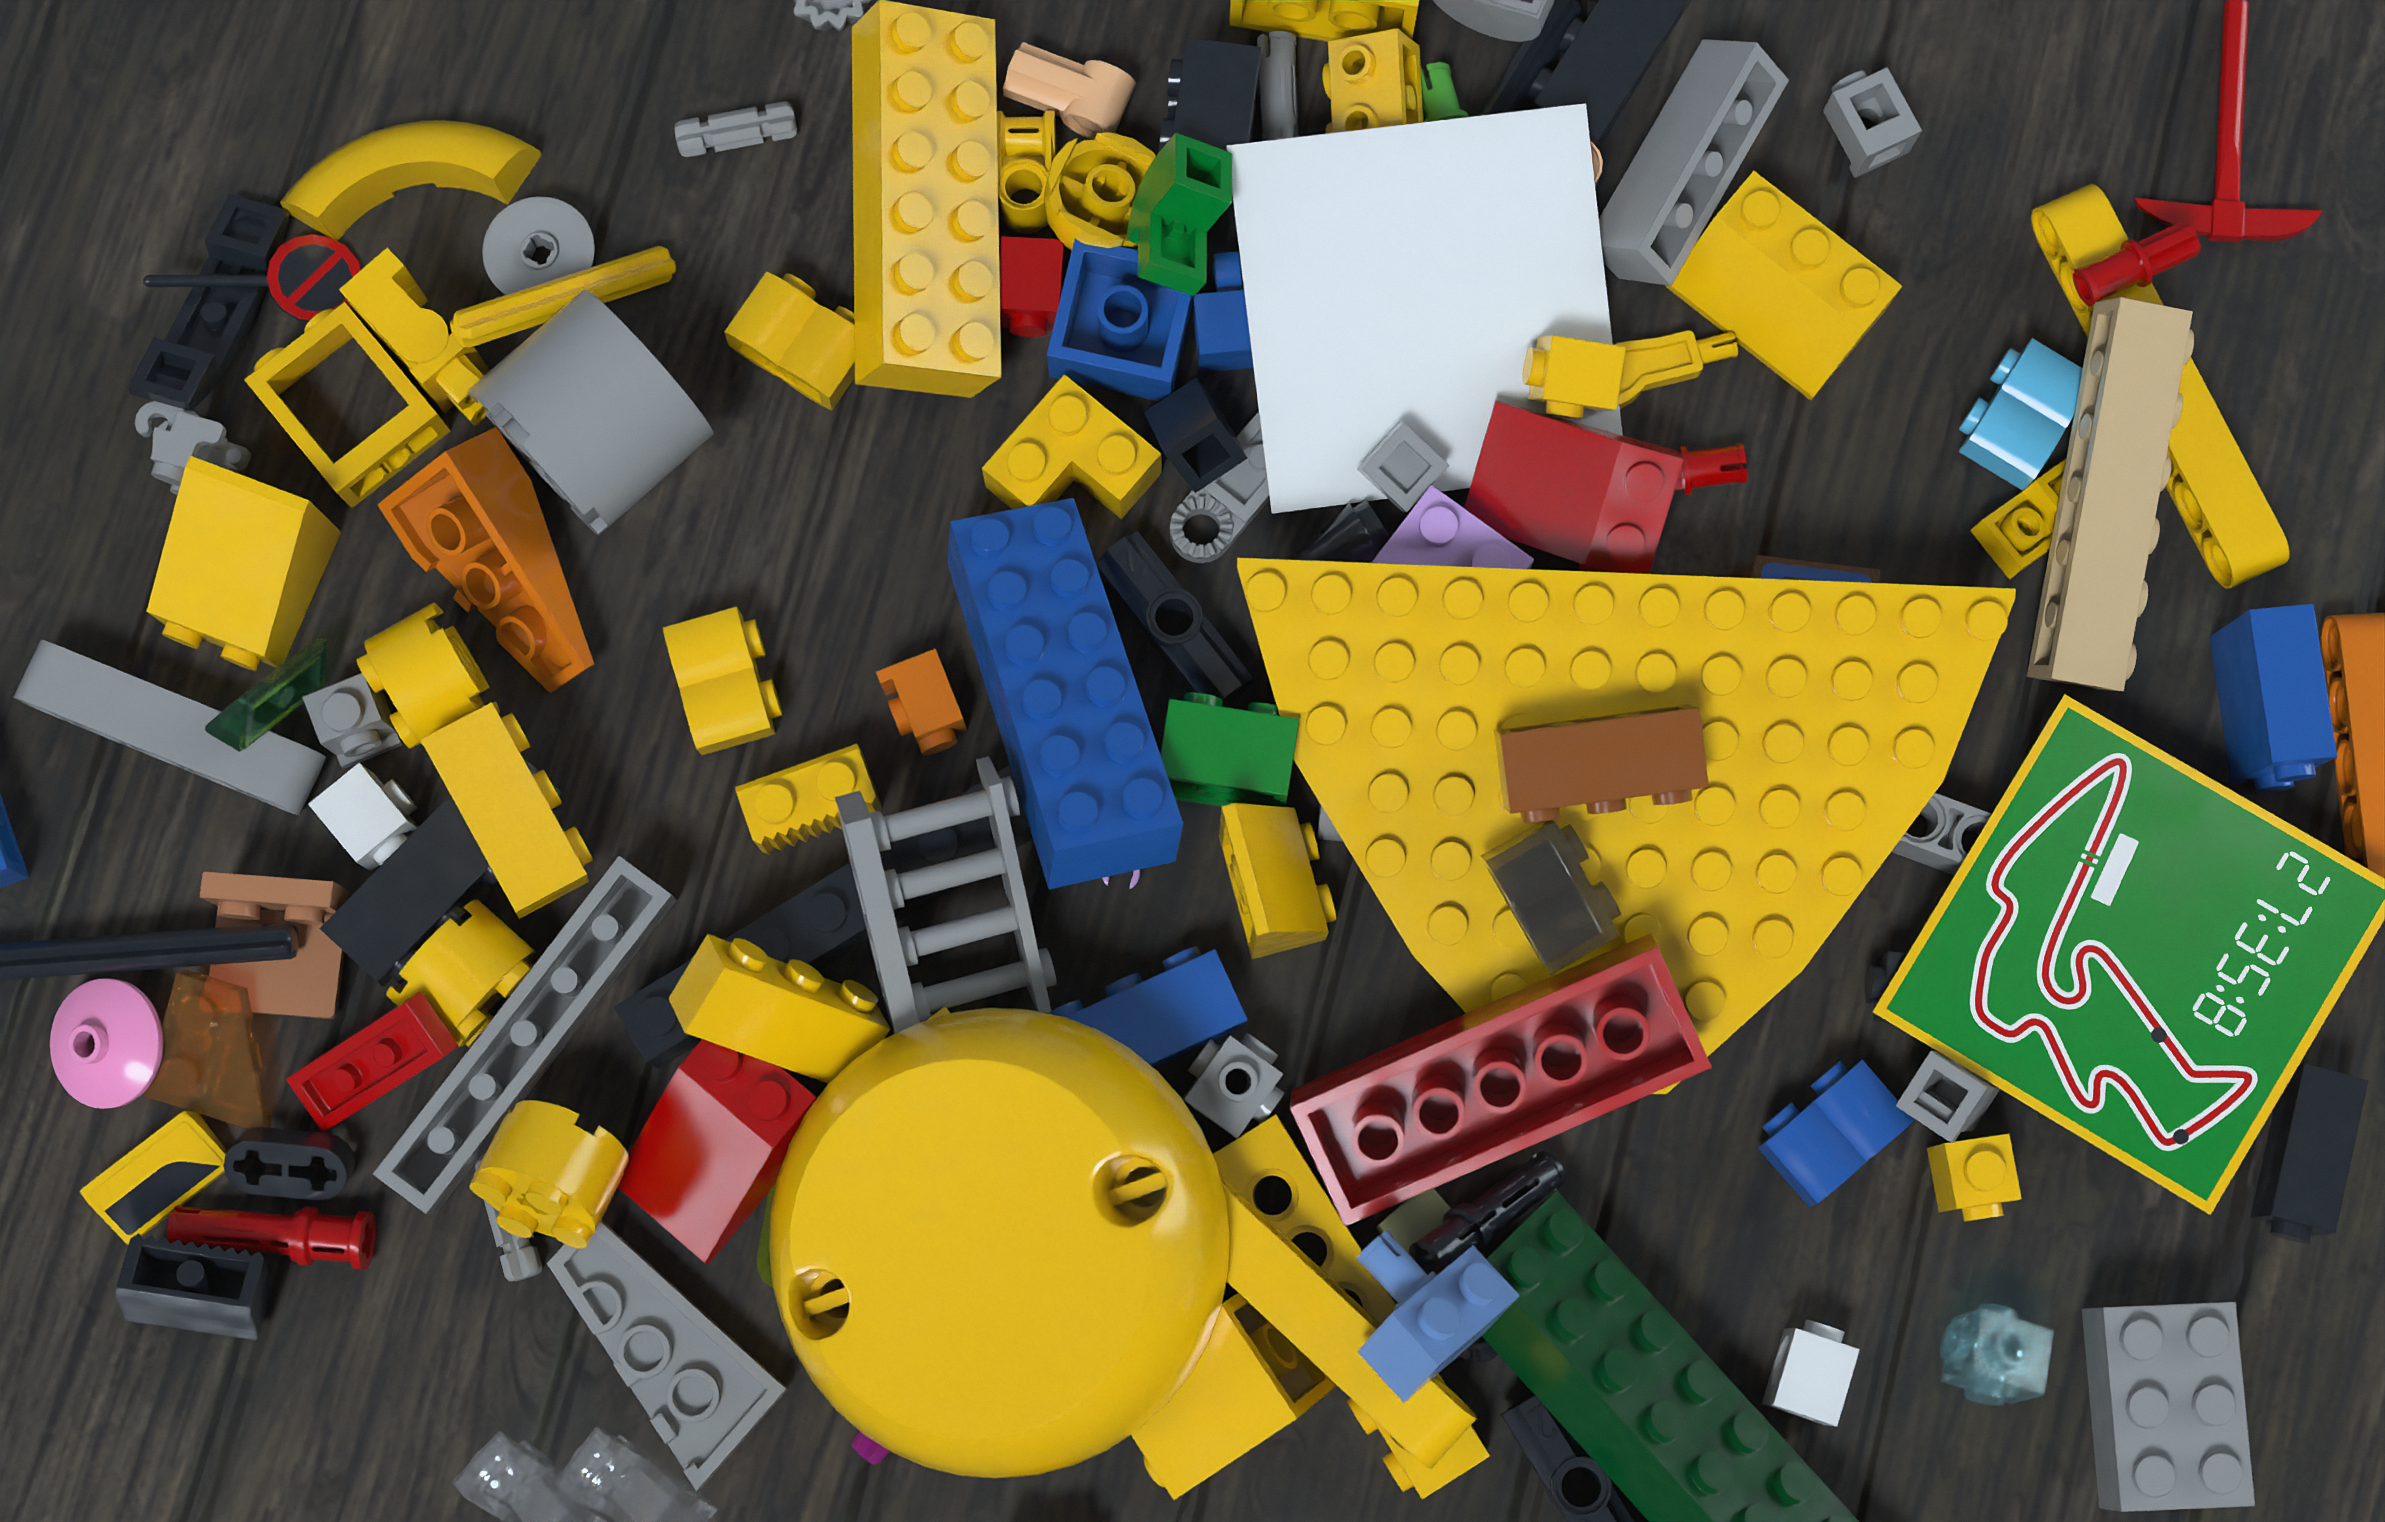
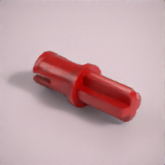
M2180 222L2139 242L2133 239L2123 241L2119 251L2074 270L2075 273H2073L2072 277L2076 291L2082 301L2087 306L2092 307L2095 302H2099L2135 284L2139 287H2146L2152 283L2153 276L2198 255L2201 251L2198 234L2193 226Z
M1743 443L1735 444V446L1687 451L1686 445L1678 446V452L1684 461L1675 490H1682L1683 495H1691V488L1747 483V468H1743V464H1741L1746 463Z

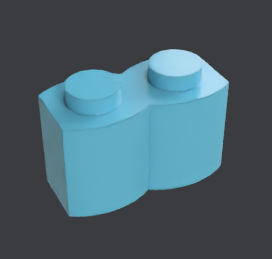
M2033 338L2020 353L2010 347L1990 377L1991 381L1999 385L1990 402L1988 403L1979 397L1958 429L1968 435L1959 452L2023 491L2036 478L2066 427L2074 417L2083 369Z

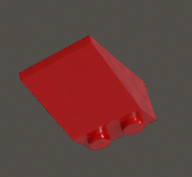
M1495 400L1464 509L1507 539L1608 572L1649 574L1684 459L1677 450Z
M702 1039L676 1070L628 1153L629 1162L618 1188L699 1259L709 1265L776 1185L789 1144L807 1111L818 1097L782 1067Z

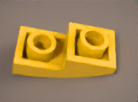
M2066 459L2036 479L2024 491L1988 515L1970 530L2009 580L2050 550Z

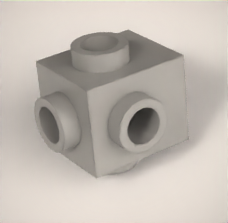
M1248 1033L1245 1034L1240 1042L1232 1036H1227L1220 1046L1210 1039L1187 1070L1197 1078L1182 1100L1232 1137L1238 1138L1252 1118L1260 1124L1263 1123L1284 1094L1283 1091L1275 1086L1283 1073L1272 1066L1278 1055ZM1233 1069L1240 1070L1246 1077V1086L1238 1094L1231 1093L1225 1085V1078Z

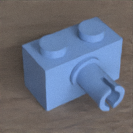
M1386 1230L1380 1237L1378 1236L1358 1255L1356 1260L1360 1265L1363 1264L1398 1303L1394 1307L1395 1311L1391 1313L1357 1352L1405 1403L1480 1338L1520 1295L1474 1246L1469 1248L1438 1275L1434 1271L1427 1275L1392 1237L1393 1234Z

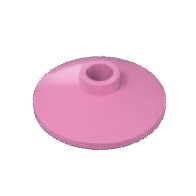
M96 979L80 985L66 997L55 1015L50 1035L51 1060L60 1083L79 1102L100 1109L127 1105L139 1098L148 1089L161 1064L163 1031L154 1005L139 988L119 979ZM93 1038H94V1041H95L94 1050H93Z

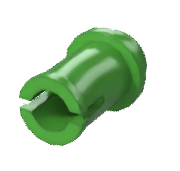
M1436 62L1426 65L1430 78L1425 77L1424 70L1421 68L1424 122L1469 117L1466 111L1460 109L1449 64Z

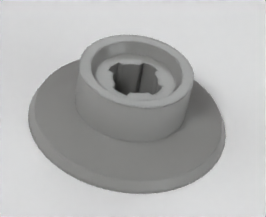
M530 197L509 205L494 218L484 237L482 255L484 267L490 280L501 292L507 295L591 268L595 246L590 226L578 210L559 199ZM545 246V248L552 251L546 259L547 262L539 265L531 259L537 247Z

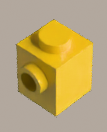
M1555 335L1538 337L1536 348L1530 347L1528 349L1523 366V384L1530 385L1528 400L1545 402V414L1571 419H1583L1584 409L1596 411L1616 410L1626 347Z
M2009 1134L1944 1143L1927 1148L1939 1212L1962 1209L1964 1222L2004 1216L2001 1203L2022 1199Z

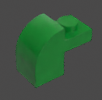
M1175 133L1158 153L1142 179L1128 223L1127 241L1138 244L1137 277L1191 296H1195L1205 285L1207 231L1232 203V153L1179 133Z

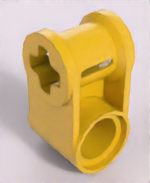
M1045 110L1043 117H1005L1003 111H997L998 209L1000 219L1007 228L1015 233H1036L1048 224L1044 208V191L1052 161L1056 156L1055 110ZM1023 189L1033 190L1039 194L1035 201L1028 204H1019L1010 199L1012 194Z

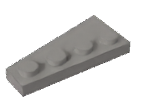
M601 1220L586 1248L577 1249L564 1244L547 1265L591 1332L596 1334L615 1363L614 1367L627 1387L632 1389L651 1418L652 1425L684 1468L683 1472L695 1490L699 1491L789 1388Z

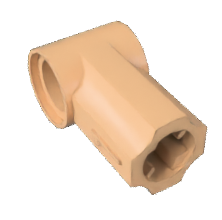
M1022 42L1018 50H1015L1008 66L1003 93L1005 97L1042 111L1055 110V116L1061 117L1063 123L1069 129L1083 137L1094 140L1097 133L1116 132L1136 83L1128 73L1109 63L1089 60L1086 61L1085 65Z

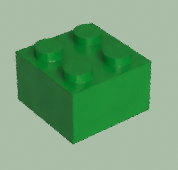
M1185 693L1183 701L1169 699L1160 756L1175 800L1219 807L1233 803L1285 807L1299 719L1280 716L1277 705L1268 703H1249L1248 711L1222 707L1223 700L1221 698L1203 693Z

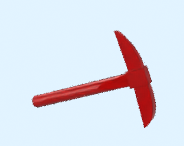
M2227 0L2223 8L2214 200L2208 206L2143 198L2133 199L2139 209L2160 223L2169 227L2180 222L2186 223L2188 226H2193L2198 235L2207 236L2209 241L2238 243L2241 239L2277 241L2293 238L2304 233L2319 218L2323 211L2245 209V202L2240 201L2249 3L2247 0Z

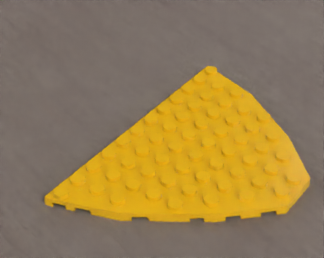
M1237 558V571L1279 715L1299 719L1293 760L1412 955L1466 1014L1651 933L1707 1057L1804 970L1943 783L2000 636L2007 627V619L2016 596V589ZM1688 704L1700 709L1709 787L1691 790L1692 801L1670 805H1653L1652 795L1626 798L1627 809L1602 814H1587L1586 804L1560 807L1561 818L1534 823H1522L1521 813L1510 814L1504 809L1494 730ZM1677 1082V1083H1675V1084H1673V1085H1670V1086H1668V1087H1666V1088H1663V1089H1661V1090H1659V1091H1657V1092H1654V1093H1652V1094H1664V1095H1666V1094H1667L1668 1092H1670L1679 1082Z

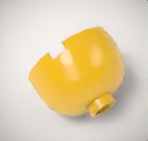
M1112 132L1097 133L1094 140H1084L1076 144L1078 138L1066 143L1052 161L1044 191L1046 217L1054 233L1064 243V246L1071 251L1074 239L1083 244L1112 248L1121 246L1138 250V244L1127 241L1128 223L1139 186L1150 164L1156 157L1154 152L1133 138Z

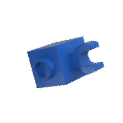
M1239 252L1214 254L1213 271L1216 292L1193 296V320L1199 373L1254 368L1245 293L1242 290Z

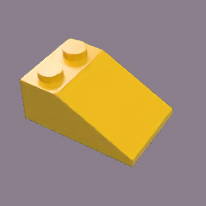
M1239 803L1222 806L1219 840L1251 958L1255 959L1326 940L1329 933L1327 923L1336 921V913L1327 883L1317 886L1315 884L1309 861L1319 859V852L1311 823L1299 824L1295 808Z

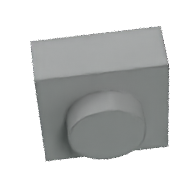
M1399 422L1357 470L1402 512H1408L1430 485L1450 465L1404 422Z

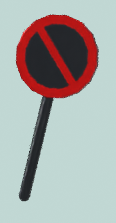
M310 234L294 237L281 245L269 261L267 274L146 275L143 283L146 287L150 288L269 287L271 298L282 312L298 321L309 322L318 313L326 309L335 310L344 302L350 309L353 308L339 289L361 269L358 260L348 247L331 237Z

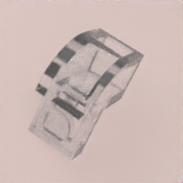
M598 1427L594 1428L585 1442L576 1450L570 1462L555 1480V1483L570 1497L609 1516L614 1522H709L718 1510L685 1479L651 1453L621 1434L616 1438Z
M500 1431L475 1454L470 1463L452 1481L464 1498L503 1522H610L587 1494L541 1451L524 1439L519 1444Z

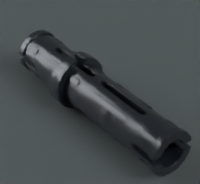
M1544 1151L1538 1152L1528 1162L1504 1179L1498 1181L1471 1203H1460L1444 1214L1441 1225L1410 1245L1409 1255L1427 1275L1433 1271L1438 1275L1472 1246L1482 1253L1491 1245L1493 1235L1515 1219H1518L1548 1194L1564 1185L1566 1178L1562 1164L1552 1154ZM1517 1192V1195H1516L1515 1197H1513V1198H1512L1511 1200H1509L1507 1203H1505L1504 1205H1502V1203H1503L1505 1200H1507L1509 1197H1511L1512 1195H1514V1194ZM1489 1212H1492V1214H1490L1489 1216L1485 1217L1486 1214H1488ZM1475 1224L1474 1227H1472L1466 1233L1458 1237L1460 1233L1469 1228L1471 1225Z

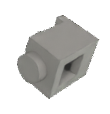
M1888 67L1869 76L1866 75L1865 71L1855 72L1843 78L1832 87L1833 93L1823 112L1851 162L1849 169L1854 178L1910 152L1922 129ZM1860 117L1870 120L1874 127L1866 130Z
M362 673L303 697L320 744L337 756L343 769L403 745L400 736L391 722V712L383 691L374 692Z
M1930 1051L1896 1104V1107L1949 1142L1954 1143L1960 1132L1973 1131L2000 1088L1940 1052Z

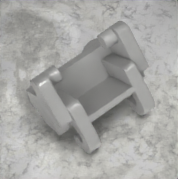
M156 401L145 404L136 414L135 426L137 432L143 437H149L153 432L152 455L150 459L155 464L151 475L161 481L172 484L170 491L175 495H178L184 469L190 456L225 469L243 470L248 466L251 453L243 446L227 442L225 437L227 431L219 422L199 417L192 410L189 411ZM163 417L167 419L158 428L155 427L154 431L152 430L151 425L155 418Z

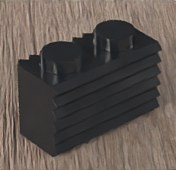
M138 1233L130 1238L117 1282L115 1297H117V1302L121 1306L125 1321L257 1340L261 1332L272 1284L264 1257L259 1251L250 1256L246 1249L237 1254L233 1247L225 1252L219 1245L210 1250L206 1243L197 1248L193 1241L185 1246L179 1239L170 1244L166 1237L157 1242L153 1235L143 1240Z

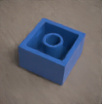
M1074 239L1047 351L1049 377L1060 380L1065 374L1077 384L1155 401L1163 400L1174 392L1193 310V296L1137 277L1138 250L1121 246L1104 248L1083 244Z

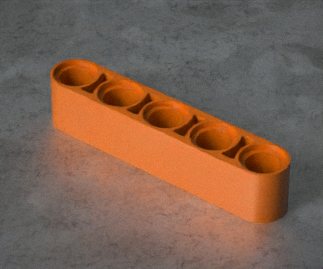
M2385 613L2327 616L2323 621L2320 641L2337 751L2334 765L2345 856L2385 878Z

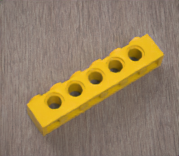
M1274 1115L1212 1154L1219 1174L1291 1241L1303 1232L1315 1233L1324 1240L1327 1247V1257L1320 1268L1342 1289H1349L1359 1296L1363 1308L1382 1325L1391 1313L1395 1311L1394 1307L1396 1304L1388 1291L1363 1264L1360 1265L1356 1260L1362 1252L1360 1246L1348 1227L1344 1226L1338 1211L1279 1117ZM1270 1176L1283 1178L1289 1184L1292 1191L1289 1207L1278 1215H1269L1262 1212L1255 1202L1257 1185L1263 1179ZM1438 1373L1436 1376L1445 1384L1444 1380ZM1351 1398L1347 1400L1348 1405L1367 1435L1379 1429L1392 1452L1382 1459L1403 1492L1414 1486L1420 1497L1424 1499L1490 1457L1486 1447L1471 1425L1432 1469L1428 1468L1401 1446Z

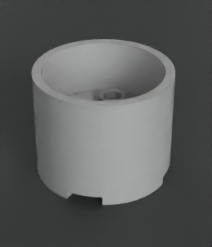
M583 289L467 390L468 394L477 403L479 402L488 410L484 414L517 452L563 500H567L572 506V511L598 536L714 435L712 428L702 413L662 364L605 304L586 289Z

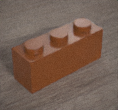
M1690 704L1494 730L1504 809L1510 814L1521 813L1522 823L1561 818L1560 807L1586 804L1587 814L1622 811L1627 809L1626 798L1652 795L1653 805L1684 803L1693 800L1691 790L1709 787L1700 709Z

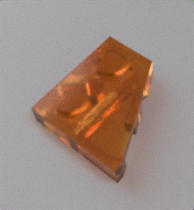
M187 969L176 973L162 1025L163 1054L161 1064L153 1082L144 1092L145 1097L248 1129L256 1127L271 1128L273 1121L271 1107H264L257 1072L263 1069L259 1045L251 1034L253 1015L247 988Z

